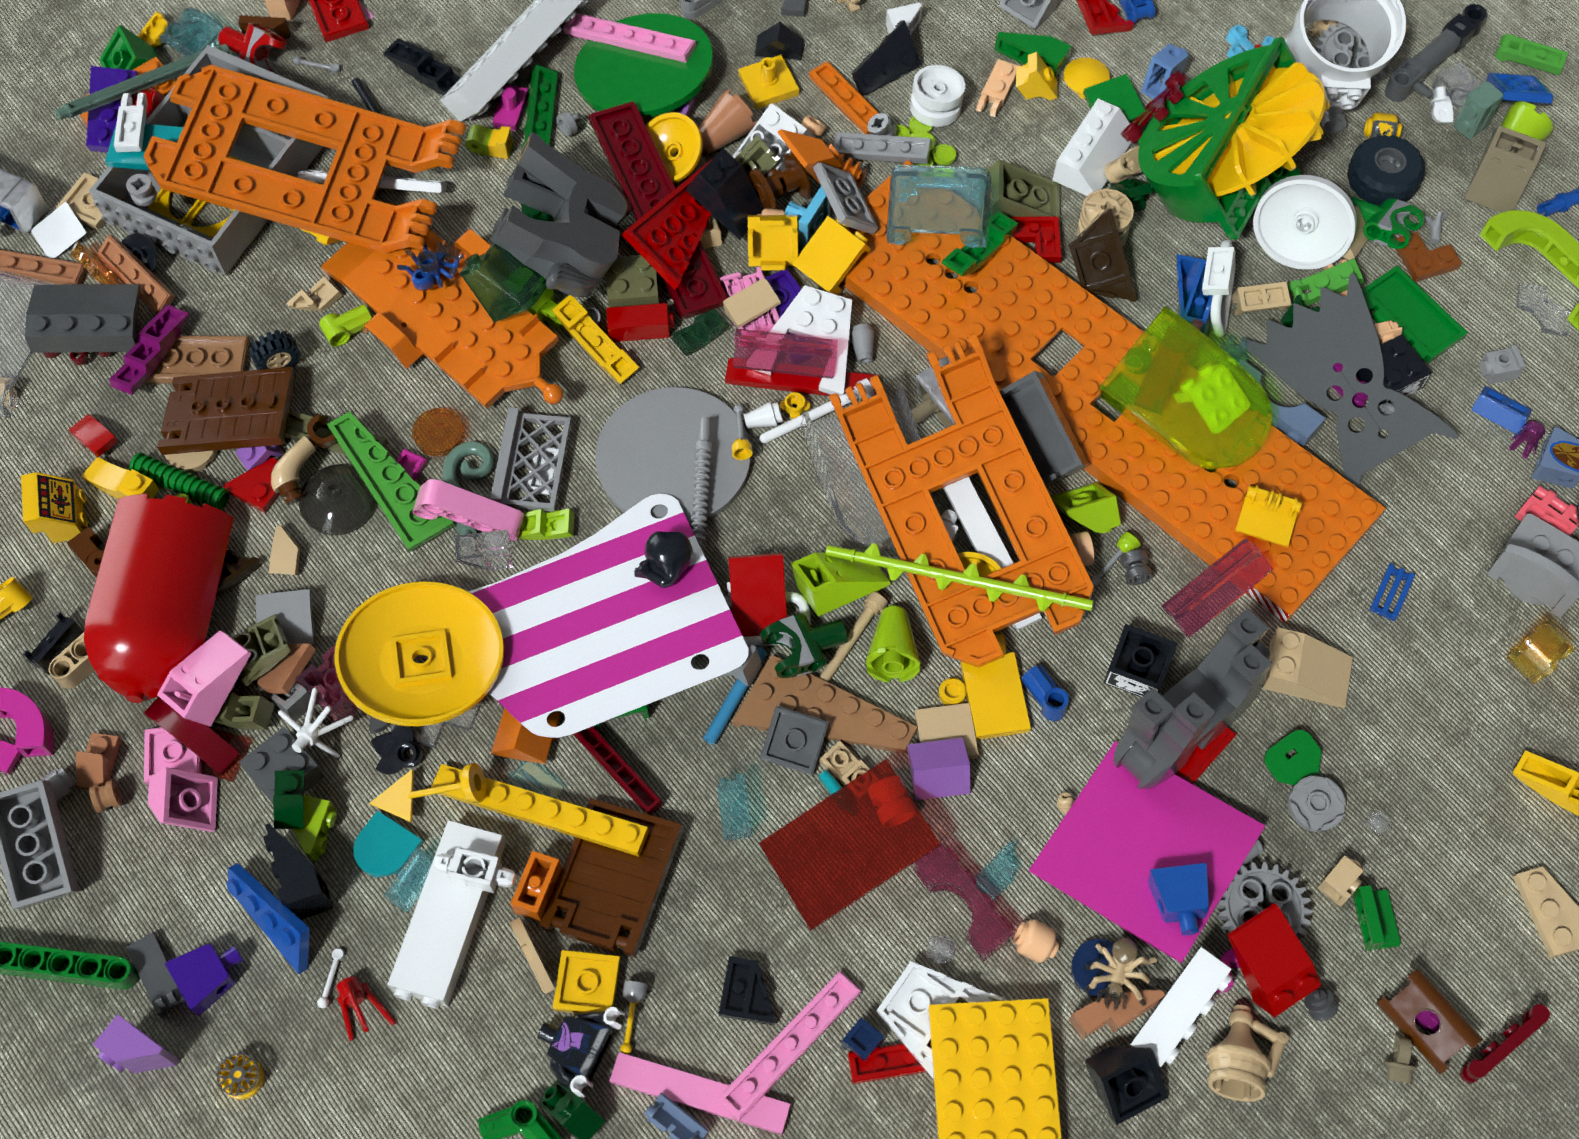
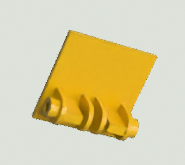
M1249 485L1235 531L1288 547L1302 502L1298 501V498L1292 499L1282 496V493L1276 494L1273 490L1269 492L1258 488L1257 485L1255 487Z

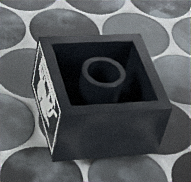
M1399 335L1381 344L1384 365V387L1397 391L1406 397L1422 390L1432 372L1404 336ZM1362 368L1357 371L1356 377L1358 380L1368 383L1372 380L1373 374L1370 369ZM1383 400V401H1381V402L1379 403L1378 406H1380L1381 404L1386 403V402H1387V403H1391L1392 401H1390V400Z
M1125 624L1103 683L1139 697H1143L1152 688L1160 693L1178 643Z

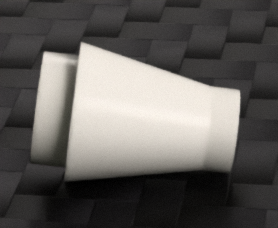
M770 401L744 414L748 429L778 426L777 423L783 422L778 402L771 403Z

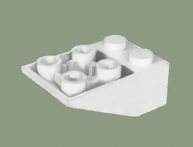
M771 103L735 152L733 158L735 159L756 136H759L782 159L773 169L783 170L785 169V154L793 152L777 132L783 129L814 138L815 136Z

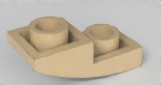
M838 741L818 760L838 782L858 799L868 792L872 785L879 781L878 777L862 760L858 761L841 741Z

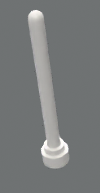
M867 378L859 381L865 388L867 398L875 396L874 390ZM854 386V395L856 399H859L861 401L862 399L858 393V390L856 386ZM846 394L839 396L842 406L851 403ZM831 401L761 434L760 441L764 444L834 411Z

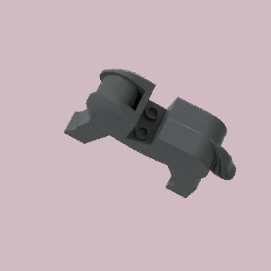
M532 132L521 149L516 167L506 182L503 196L549 214L554 219L552 222L535 220L526 216L519 208L512 205L510 209L505 208L495 223L490 241L507 250L521 263L546 279L545 284L548 289H558L574 297H588L594 292L618 256L620 236L618 225L629 215L632 206L627 196L613 182L584 170L567 156L546 144L539 135Z
M1248 608L1228 625L1224 636L1195 670L1175 684L1163 696L1152 688L1133 704L1131 708L1133 713L1129 718L1126 731L1117 744L1113 763L1117 768L1123 766L1139 781L1138 789L1155 788L1172 777L1185 766L1197 745L1202 750L1207 747L1226 728H1229L1259 695L1260 688L1266 679V674L1272 665V662L1268 660L1270 658L1269 648L1260 642L1269 627Z

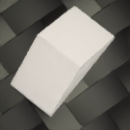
M915 3L888 9L886 27L889 34L896 28L895 26L900 20H905L911 35L921 21L922 4Z

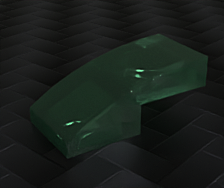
M712 309L695 317L692 325L674 332L672 341L685 356H688L722 335L729 329V324L716 309Z

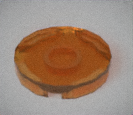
M433 408L423 412L416 419L412 428V436L416 446L424 454L433 457L445 456L455 446L462 443L464 439V426L460 417L452 410Z

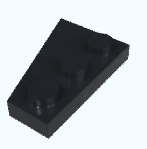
M900 20L895 26L896 28L889 35H886L881 44L872 53H869L851 73L861 95H865L921 65L905 20Z

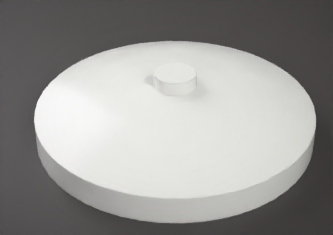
M1296 175L1274 183L1265 191L1256 207L1253 227L1258 243L1275 261L1296 269H1317L1330 265L1345 254L1356 232L1357 216L1352 201L1339 186L1321 177Z

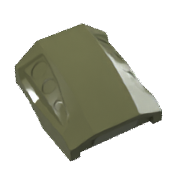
M275 614L250 626L246 633H240L233 637L235 641L251 652L246 666L240 673L241 680L245 686H248L271 670L290 652L286 636Z

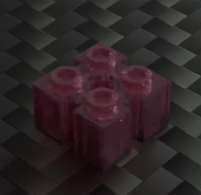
M336 644L321 656L324 663L318 668L312 664L295 678L298 684L308 691L310 696L313 688L318 689L315 704H319L322 710L330 706L331 711L327 716L333 722L355 712L352 708L354 703L348 698L339 684L335 667Z

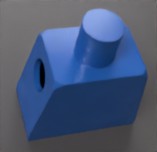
M1206 863L1151 869L1147 881L1165 923L1179 922L1181 934L1184 936L1198 933L1197 919L1205 918L1209 909Z

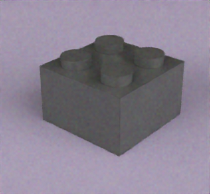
M285 727L281 728L238 762L272 804L275 771L304 770V793L325 777L318 765L304 749L301 753L293 750L292 745L296 740Z

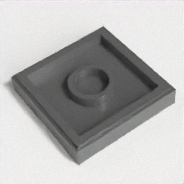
M776 705L760 759L814 775L830 722Z

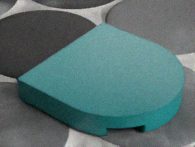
M377 810L355 840L354 858L361 870L371 877L380 878L395 875L407 866L424 842Z

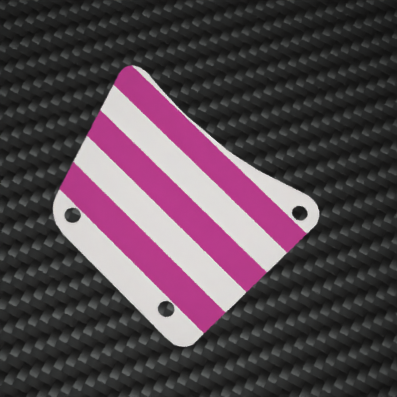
M655 494L643 499L596 534L555 557L501 581L468 591L490 609L499 624L503 637V663L498 678L489 693L524 727L538 736L559 738L587 729L726 674L740 667L746 661L749 653V648L679 501L667 494ZM659 504L665 505L668 508L666 516L659 519L652 517L651 509ZM657 531L684 533L690 540L693 549V558L690 565L671 587L661 588L648 579L634 576L635 568L639 567L641 561L646 560L644 555L645 543L649 536ZM698 654H704L709 658V665L701 670L691 666L692 658ZM553 711H561L565 715L564 723L558 727H551L547 723V717Z

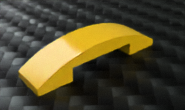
M568 295L552 309L554 315L579 345L617 383L621 385L639 369L638 365L623 349L620 350L589 317L585 308L573 296Z

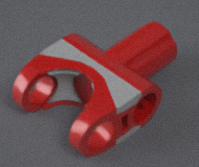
M254 23L248 24L246 34L225 26L218 35L220 45L226 44L229 50L239 54L240 59L270 72L274 71L270 69L267 63L269 50L273 47L285 49L287 41L275 32Z

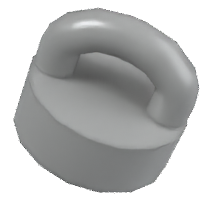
M567 111L559 114L556 120L560 131L568 137L575 134L578 130L576 124L580 121L581 115L576 113L571 116Z

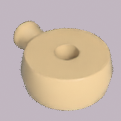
M1315 21L1314 28L1309 30L1310 36L1314 37L1316 34L1321 36L1323 30H1328L1330 24L1336 27V21Z

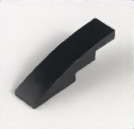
M399 38L383 52L384 57L401 70L442 96L461 78L453 73L450 66L434 60L431 52Z

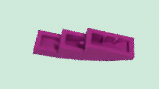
M170 305L163 308L138 333L139 341L123 356L125 364L109 379L110 386L133 395L164 359L188 321L189 313Z

